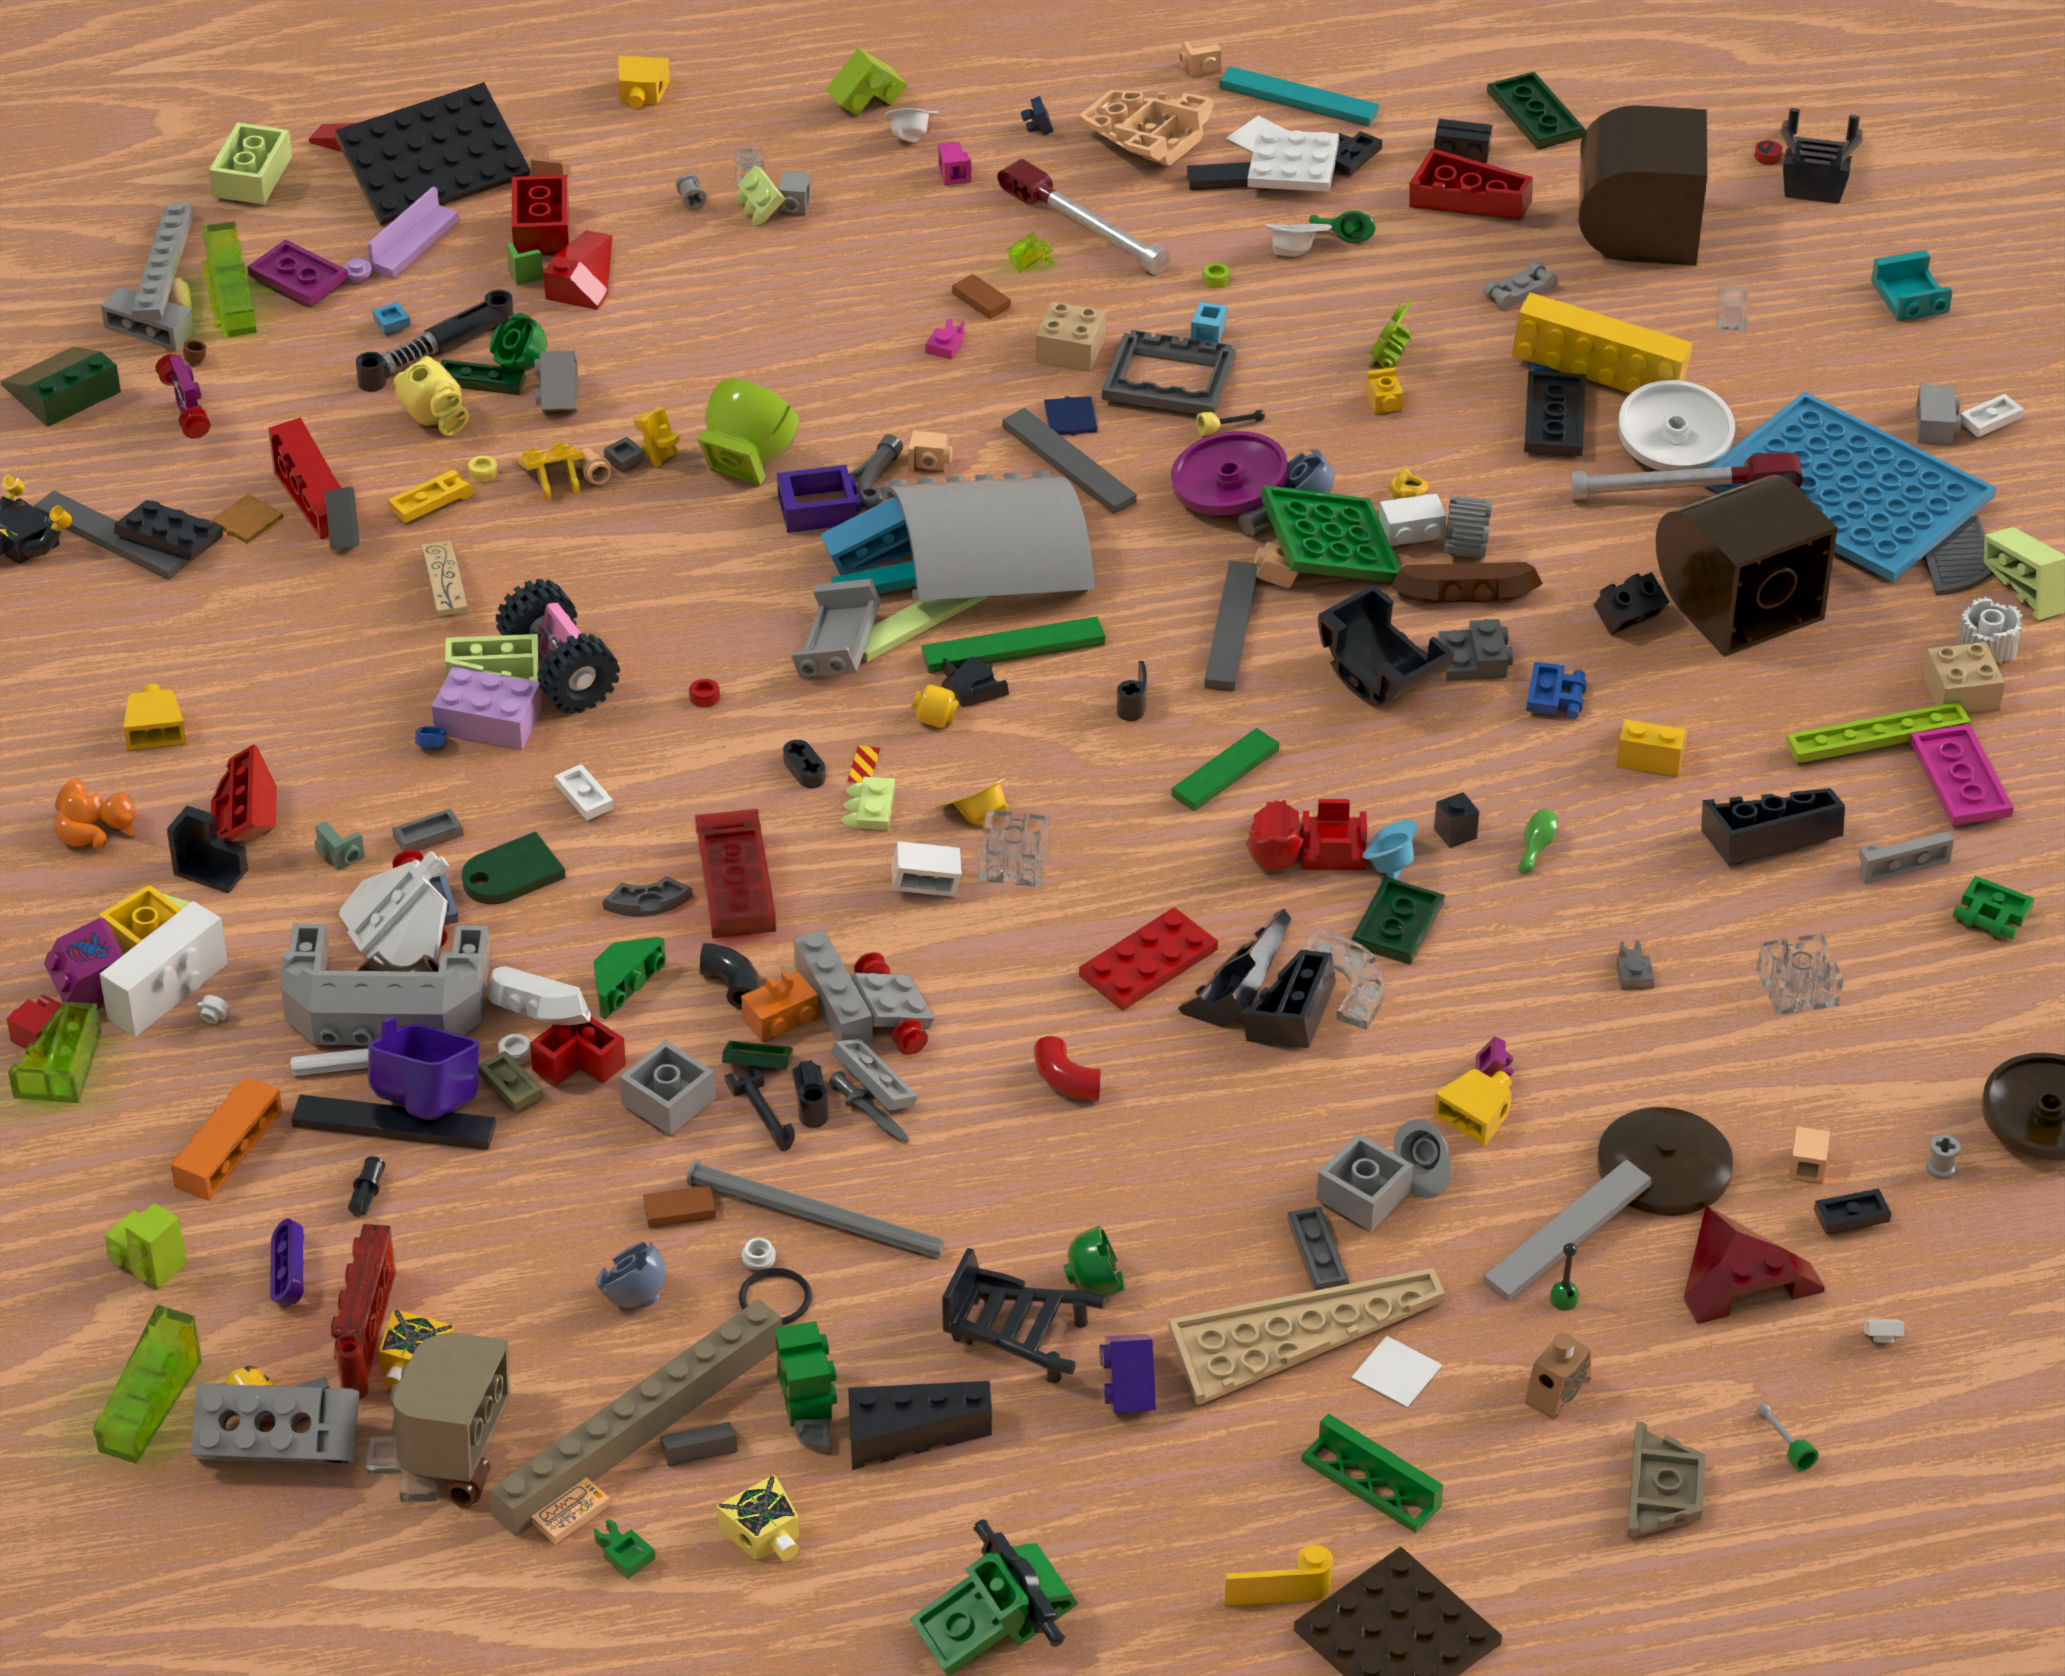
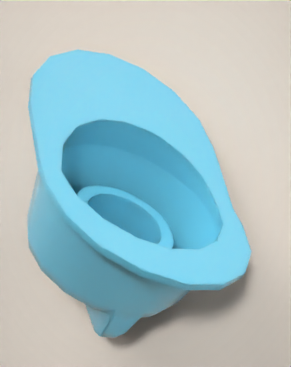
M1402 820L1382 828L1371 839L1366 851L1362 855L1363 858L1369 859L1379 873H1387L1389 878L1396 879L1404 867L1414 860L1412 839L1416 833L1417 824L1412 820Z

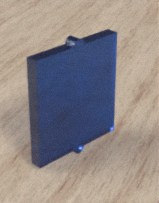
M1066 396L1065 398L1044 400L1048 426L1059 435L1071 434L1076 436L1077 434L1097 432L1098 428L1091 396L1073 398Z

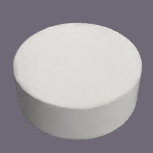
M521 1034L507 1035L499 1042V1054L506 1051L519 1065H522L531 1058V1041Z

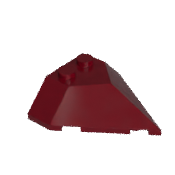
M1706 1205L1684 1293V1301L1697 1324L1729 1316L1732 1298L1784 1285L1790 1297L1794 1300L1824 1292L1825 1287L1810 1262Z

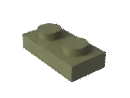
M506 1051L479 1064V1075L515 1112L543 1098V1088Z

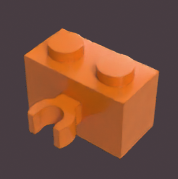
M785 971L781 972L782 978L776 981L768 978L766 979L765 986L741 996L742 1018L762 1043L819 1017L818 994L799 971L789 975Z

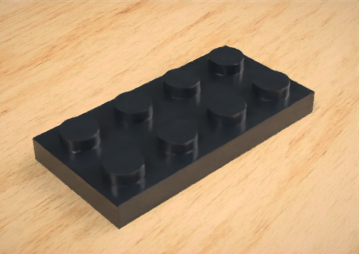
M1528 370L1524 452L1582 456L1586 374Z

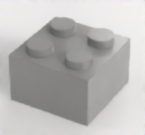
M664 1040L620 1076L622 1105L670 1136L716 1099L714 1071L667 1040Z
M1358 1133L1318 1172L1316 1200L1372 1231L1411 1193L1413 1164Z

